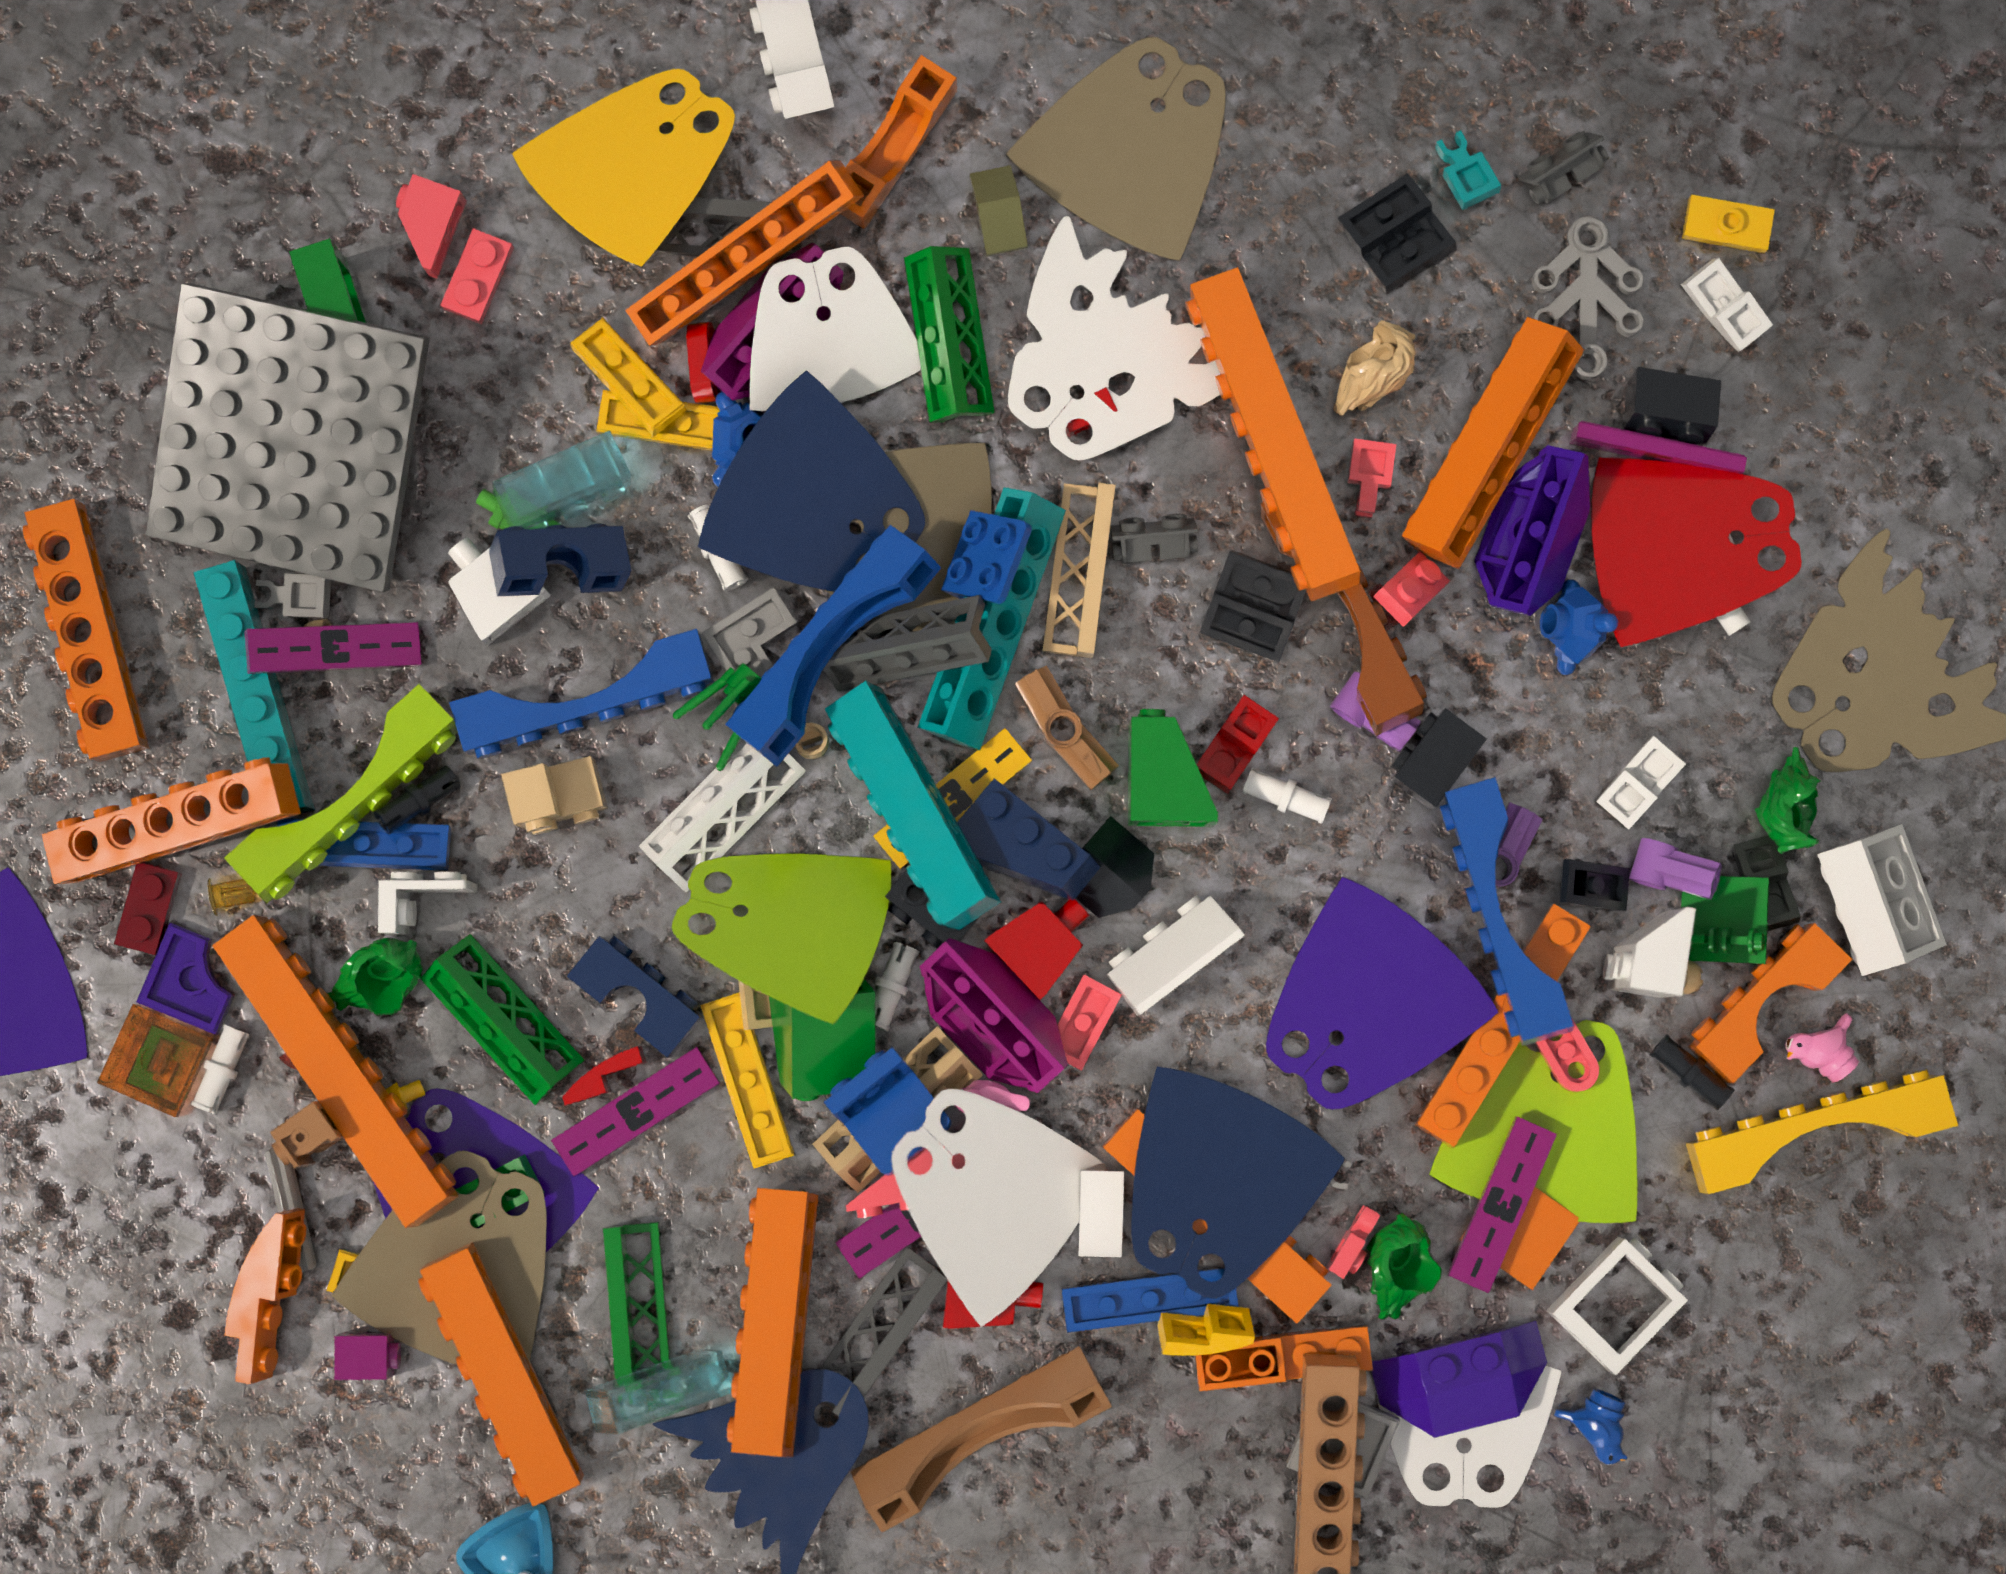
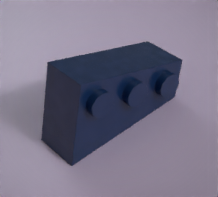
M995 778L957 822L982 867L989 871L1021 880L1025 884L1072 901L1101 868L1086 851Z

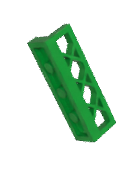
M930 246L904 257L929 423H943L959 416H987L995 413L969 248ZM946 259H956L959 276L956 281L947 272ZM955 299L964 308L965 319L963 322L954 314L953 302ZM961 341L970 348L971 360L969 364L960 355L959 344ZM968 382L977 391L978 404H968L966 393Z
M471 934L436 958L420 978L534 1105L544 1099L560 1081L585 1061ZM466 950L478 963V972L465 970L455 958ZM487 985L499 987L506 994V1004L494 1002L487 995ZM516 1017L528 1019L535 1026V1036L523 1034L516 1027ZM545 1049L556 1050L567 1064L556 1071L545 1059Z
M659 1222L607 1226L603 1228L617 1404L635 1402L637 1399L672 1396L673 1386ZM650 1232L651 1251L640 1263L627 1252L626 1234ZM651 1258L653 1263V1273L650 1272L646 1267H644ZM628 1261L636 1267L630 1276ZM640 1271L654 1282L655 1294L645 1306L630 1295V1283ZM655 1301L657 1317L648 1310ZM631 1304L640 1311L634 1319H632ZM643 1315L658 1326V1338L648 1350L634 1339L633 1327ZM658 1344L660 1349V1360L652 1354L653 1350L658 1346ZM635 1348L644 1354L637 1363ZM647 1358L661 1369L663 1387L638 1389L637 1370Z

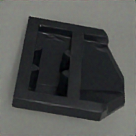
M1110 816L1082 848L1101 868L1076 897L1081 904L1098 918L1135 908L1151 889L1154 852Z

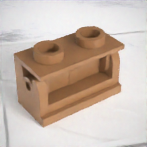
M319 1101L311 1102L270 1132L276 1141L272 1144L274 1152L286 1166L291 1163L294 1168L314 1165L315 1161L310 1155L326 1151L338 1141H345Z

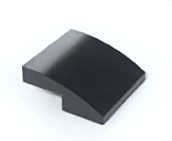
M1408 173L1338 217V223L1386 295L1457 250L1456 241L1433 213L1432 203Z
M1230 549L1199 633L1279 663L1306 589L1298 590L1292 572Z

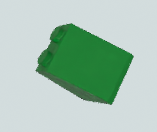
M1141 709L1138 716L1131 717L1128 729V826L1213 827L1218 822V812L1176 718L1166 717V710Z
M863 979L848 1007L834 1024L815 1018L769 996L779 1080L792 1099L813 1101L818 1099L820 1095L830 1094L833 1087L846 1078L853 1079L865 1069L866 1061L875 1054V991L865 979Z

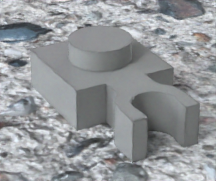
M287 573L284 576V586L269 580H256V586L270 588L271 597L266 602L255 601L254 608L276 609L283 604L282 616L329 619L331 580L308 574Z

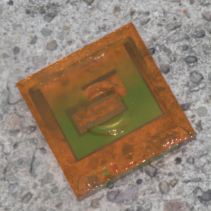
M132 1004L97 1083L173 1117H179L214 1038L140 1005Z

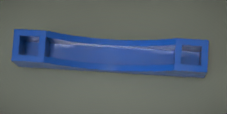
M889 525L884 533L873 541L869 551L855 568L845 575L843 582L831 597L819 606L815 616L803 631L791 640L788 649L774 666L763 674L760 683L746 700L735 708L732 717L725 725L778 767L805 734L806 714L813 689L822 670L835 651L853 632L872 618L896 606L915 601L941 569L940 565L924 548L892 525Z
M697 629L656 640L644 658L626 676L606 689L581 699L560 703H533L509 698L489 690L449 702L463 752L469 755L476 753L477 759H483L500 754L502 752L500 746L517 741L518 747L540 742L543 740L542 733L558 729L559 735L578 731L584 728L582 721L599 717L600 722H608L625 716L624 709L640 704L641 710H648L666 704L665 697L681 692L682 698L696 696L706 689V684L715 681L701 634Z
M1496 777L1445 792L1446 804L1439 806L1446 831L1455 829L1459 845L1452 847L1459 872L1467 870L1472 886L1465 888V892L1472 913L1480 911L1485 927L1478 929V934L1484 953L1489 954L1493 952L1498 969L1491 971L1497 995L1506 994L1511 1011L1504 1012V1017L1511 1038L1519 1036L1521 1044L1524 1046L1572 1032L1574 1025L1561 984L1543 973L1523 953L1510 934L1500 911L1495 887V866L1499 846L1508 826V816Z

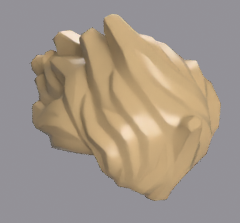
M1384 320L1378 322V325L1373 328V340L1352 352L1348 358L1339 385L1337 400L1334 404V412L1343 416L1347 410L1353 411L1356 407L1363 411L1368 407H1372L1387 394L1401 390L1408 376L1414 371V334L1399 325L1388 323Z

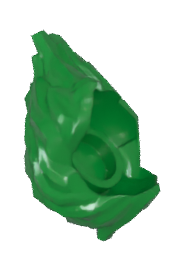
M1793 747L1792 756L1787 757L1782 771L1775 769L1772 772L1769 787L1761 799L1760 806L1755 808L1761 826L1778 846L1777 851L1781 854L1793 849L1813 847L1819 842V839L1814 838L1808 832L1817 814V801L1815 798L1818 797V790L1816 786L1821 780L1809 773L1805 759L1801 757L1798 747Z
M381 938L373 941L369 946L362 947L356 951L340 969L341 974L331 989L332 992L327 993L332 1001L336 1002V1009L342 1011L347 1006L368 1009L370 1013H374L377 1016L393 1015L401 1011L407 995L415 988L418 979L422 977L423 966L421 965L420 956L416 951L417 942L413 940L406 942L395 938Z
M1403 1213L1397 1215L1396 1220L1376 1233L1366 1247L1367 1250L1371 1251L1370 1257L1367 1260V1264L1372 1267L1371 1293L1377 1295L1376 1304L1380 1306L1381 1310L1378 1318L1382 1320L1388 1317L1398 1319L1401 1308L1418 1295L1433 1291L1442 1274L1440 1265L1432 1258L1430 1252L1431 1240L1428 1237L1429 1234L1425 1226L1416 1220L1408 1218Z

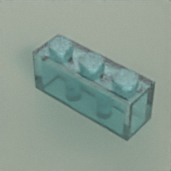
M609 430L493 481L492 491L509 527L520 526L524 529H545L549 526V521L562 515L565 520H569L583 514L588 510L587 504L602 498L603 502L607 503L627 493L626 487L631 484L632 475Z
M698 1349L586 1389L585 1394L595 1432L621 1434L731 1393V1384L722 1350Z

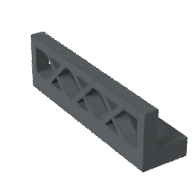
M695 197L678 220V222L682 223L676 228H672L654 254L698 257L711 248L715 242L723 239L722 236L734 226H741L772 202ZM692 223L704 224L713 234L701 246L689 245L681 235ZM712 224L724 226L717 231ZM677 238L681 244H670V242ZM802 242L794 248H792V252H787L779 259H777L775 262H779L787 256L800 250L802 248Z
M977 595L876 616L853 632L850 637H856L835 651L823 671L835 689L842 691L853 689L864 681L878 684L989 662L992 649L979 629L985 603L981 596ZM967 613L966 621L949 624L959 615ZM931 621L923 629L911 632L922 622ZM893 629L883 638L873 640L884 630Z
M906 1246L819 1369L831 1371L847 1368L848 1379L858 1387L863 1397H865L948 1279L944 1273ZM908 1259L929 1273L920 1288L901 1291L898 1273ZM894 1280L896 1292L884 1294ZM915 1294L904 1309L902 1296ZM897 1297L900 1316L895 1323L876 1326L874 1306L879 1300ZM869 1315L871 1327L859 1329ZM889 1330L879 1344L877 1332ZM872 1333L875 1351L870 1358L851 1361L848 1347L849 1341L854 1335ZM844 1350L846 1362L834 1364ZM864 1365L854 1379L852 1367ZM851 1386L844 1394L842 1399L839 1401L837 1406L831 1402L825 1401L828 1405L834 1408L832 1412L838 1416L847 1398Z

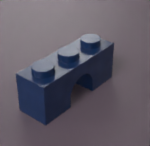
M602 523L574 528L552 525L545 529H524L520 526H512L503 530H497L489 549L497 597L539 595L548 576L547 565L560 564L571 569L577 576L581 593L622 591L632 571L623 526H607Z
M613 935L609 941L604 937L598 936L566 977L601 1004H605L619 988L625 986L637 988L643 994L647 1008L644 1018L634 1031L667 1058L672 1057L703 1019V1016L696 1012L700 1004L682 989L675 995L665 987L663 982L667 977L648 962L643 967H640L630 959L629 956L633 953V950Z

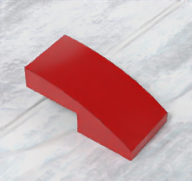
M1243 695L1196 764L1201 776L1228 794L1279 718L1246 695Z
M636 1046L614 1055L584 1074L562 1097L564 1105H571L611 1092L606 1075L647 1063L642 1046Z

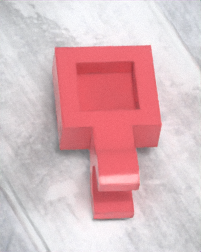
M1354 438L1347 483L1360 485L1355 516L1372 518L1376 509L1378 488L1390 489L1396 444Z

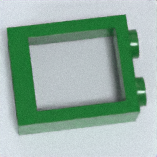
M330 238L289 251L308 310L367 323L346 258Z

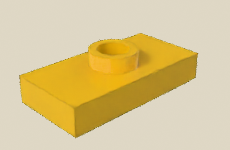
M1691 195L1688 199L1682 239L1765 254L1769 247L1775 209Z

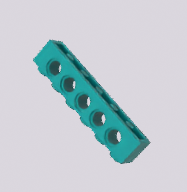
M1003 488L994 515L1023 520L1031 525L1032 531L1006 600L1001 604L984 601L985 606L979 629L992 649L989 662L938 671L917 728L954 744L977 750L981 749L1066 512L1065 509L1033 492ZM967 613L959 615L955 623L966 621Z

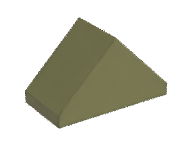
M1011 165L970 173L969 176L986 256L1028 248L1020 196Z

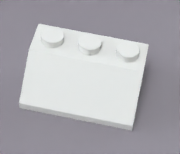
M1903 824L1817 854L1821 863L1822 877L1828 883L1836 904L1837 918L1843 924L1850 942L1852 959L1858 965L1862 976L1905 964L1947 945Z
M1196 895L1177 910L1181 915L1179 920L1169 927L1162 921L1143 935L1147 944L1137 952L1133 953L1130 947H1128L1109 961L1113 970L1106 974L1107 977L1122 994L1137 1016L1141 1015L1245 936L1211 896L1202 901Z
M1684 907L1662 912L1613 948V954H1607L1604 961L1603 979L1608 980L1607 989L1656 998L1683 996L1696 908Z

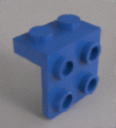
M970 510L941 590L958 599L980 595L983 601L996 604L1003 603L1007 598L1030 537L1031 525L1023 520Z
M893 1047L887 1052L882 1050L871 1056L866 1061L865 1069L853 1079L846 1078L836 1084L830 1092L831 1097L824 1101L832 1114L845 1125L878 1170L884 1175H892L894 1173L891 1158L895 1146L906 1133L916 1131L924 1124L926 1109L934 1099L910 1066ZM943 1110L940 1121L944 1130L947 1131L951 1126V1119ZM925 1147L913 1148L908 1154L907 1162Z

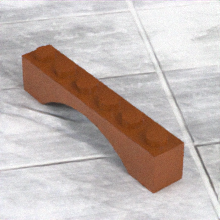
M1262 502L1261 518L1280 553L1293 558L1291 551L1284 553L1279 544L1275 528L1280 527V523L1276 513L1268 514ZM1359 566L1360 583L1339 591L1337 594L1348 609L1358 633L1362 659L1357 687V701L1373 732L1378 736L1421 715L1424 706L1423 699L1427 698V694L1419 677L1416 674L1410 677L1403 664V662L1407 661L1406 653L1397 637L1389 638L1383 626L1388 623L1386 615L1377 600L1370 602L1364 588L1368 587V583Z

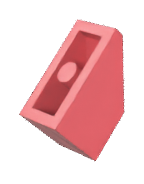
M412 174L409 185L403 184L398 193L396 208L399 209L398 215L422 267L430 277L438 279L467 201L459 190Z

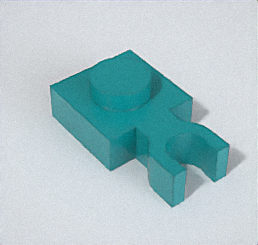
M1460 130L1455 133L1454 141L1459 146L1458 149H1447L1441 139L1436 141L1435 150L1442 161L1450 164V166L1444 168L1443 178L1461 209L1464 210L1500 193L1501 184L1482 151L1472 156L1469 155L1467 152V140Z

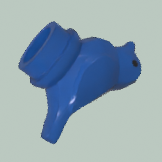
M1593 1388L1590 1397L1585 1399V1407L1577 1410H1555V1417L1572 1422L1592 1445L1595 1455L1600 1462L1612 1465L1619 1461L1627 1460V1456L1621 1448L1623 1429L1619 1423L1624 1417L1622 1410L1625 1406V1401L1608 1392Z

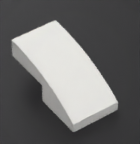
M1719 258L1710 260L1681 284L1705 317L1737 351H1742L1773 326L1749 291H1742Z
M1652 735L1596 802L1627 829H1630L1658 798L1659 793L1686 765V762L1656 736Z
M1080 1170L1078 1256L1122 1257L1124 1171Z

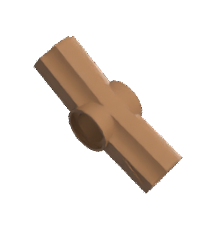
M1047 665L1033 671L1015 683L1017 690L1041 729L1047 744L1056 750L1091 791L1119 767L1081 723L1080 718L1072 710ZM1060 719L1070 721L1075 728L1074 736L1067 741L1055 739L1050 731L1055 721Z

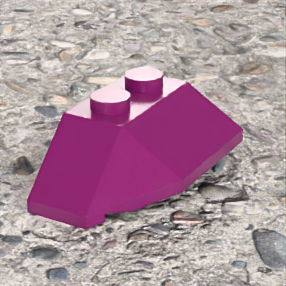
M812 242L779 262L796 258L805 263H813L819 260L824 252ZM837 265L831 268L829 280L835 289L841 290L840 283L843 282L844 271ZM772 266L762 274L713 331L701 372L731 400L750 397L751 354L758 301L763 281ZM795 275L784 277L778 286L781 298L789 303L800 300L805 292L803 280ZM821 306L818 308L816 316L819 320L826 321L830 318L831 311L827 306Z
M948 938L920 965L921 975L925 981V993L930 1016L989 1079L1012 1086L1025 1087L1029 1091L1039 1093L1068 1066L1056 1017L997 954Z

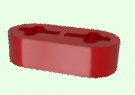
M711 322L688 324L686 331L690 387L696 403L713 402L721 392L701 372L712 334L715 330Z

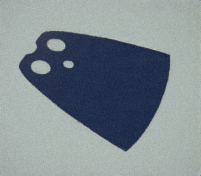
M806 370L775 399L738 450L711 502L700 534L698 548L781 580L835 592L843 582L845 575L855 568L856 561L860 555L867 553L873 541L886 530L883 525V517L889 509L900 508L907 513L909 526L903 534L915 543L924 530L925 516L912 489L880 445L835 396ZM855 519L861 520L864 525L863 531L857 535L853 534L849 529L850 522Z
M1157 1067L1149 1093L1135 1165L1131 1219L1132 1246L1135 1258L1143 1267L1159 1275L1167 1273L1179 1274L1186 1281L1190 1290L1211 1299L1220 1298L1242 1284L1288 1238L1336 1175L1345 1158L1326 1140L1304 1124L1254 1096L1201 1075L1177 1069ZM1202 1219L1207 1223V1231L1204 1234L1196 1235L1193 1231L1192 1225L1195 1220ZM1166 1230L1173 1234L1176 1240V1248L1172 1255L1160 1258L1149 1249V1238L1154 1232ZM1215 1254L1222 1258L1225 1271L1221 1279L1209 1282L1198 1273V1262L1204 1255Z

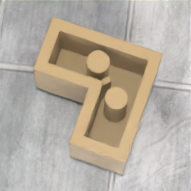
M592 756L550 767L542 763L501 774L513 824L527 830V832H532L533 835L558 829L556 822L573 818L574 824L599 819L598 811L608 809L596 759Z

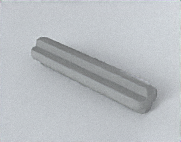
M273 1148L267 1150L265 1157L278 1212L295 1208L304 1209L293 1165L290 1163L286 1166L278 1158ZM306 1216L304 1217L307 1230L306 1238L301 1246L300 1256L302 1272L313 1270L317 1265Z

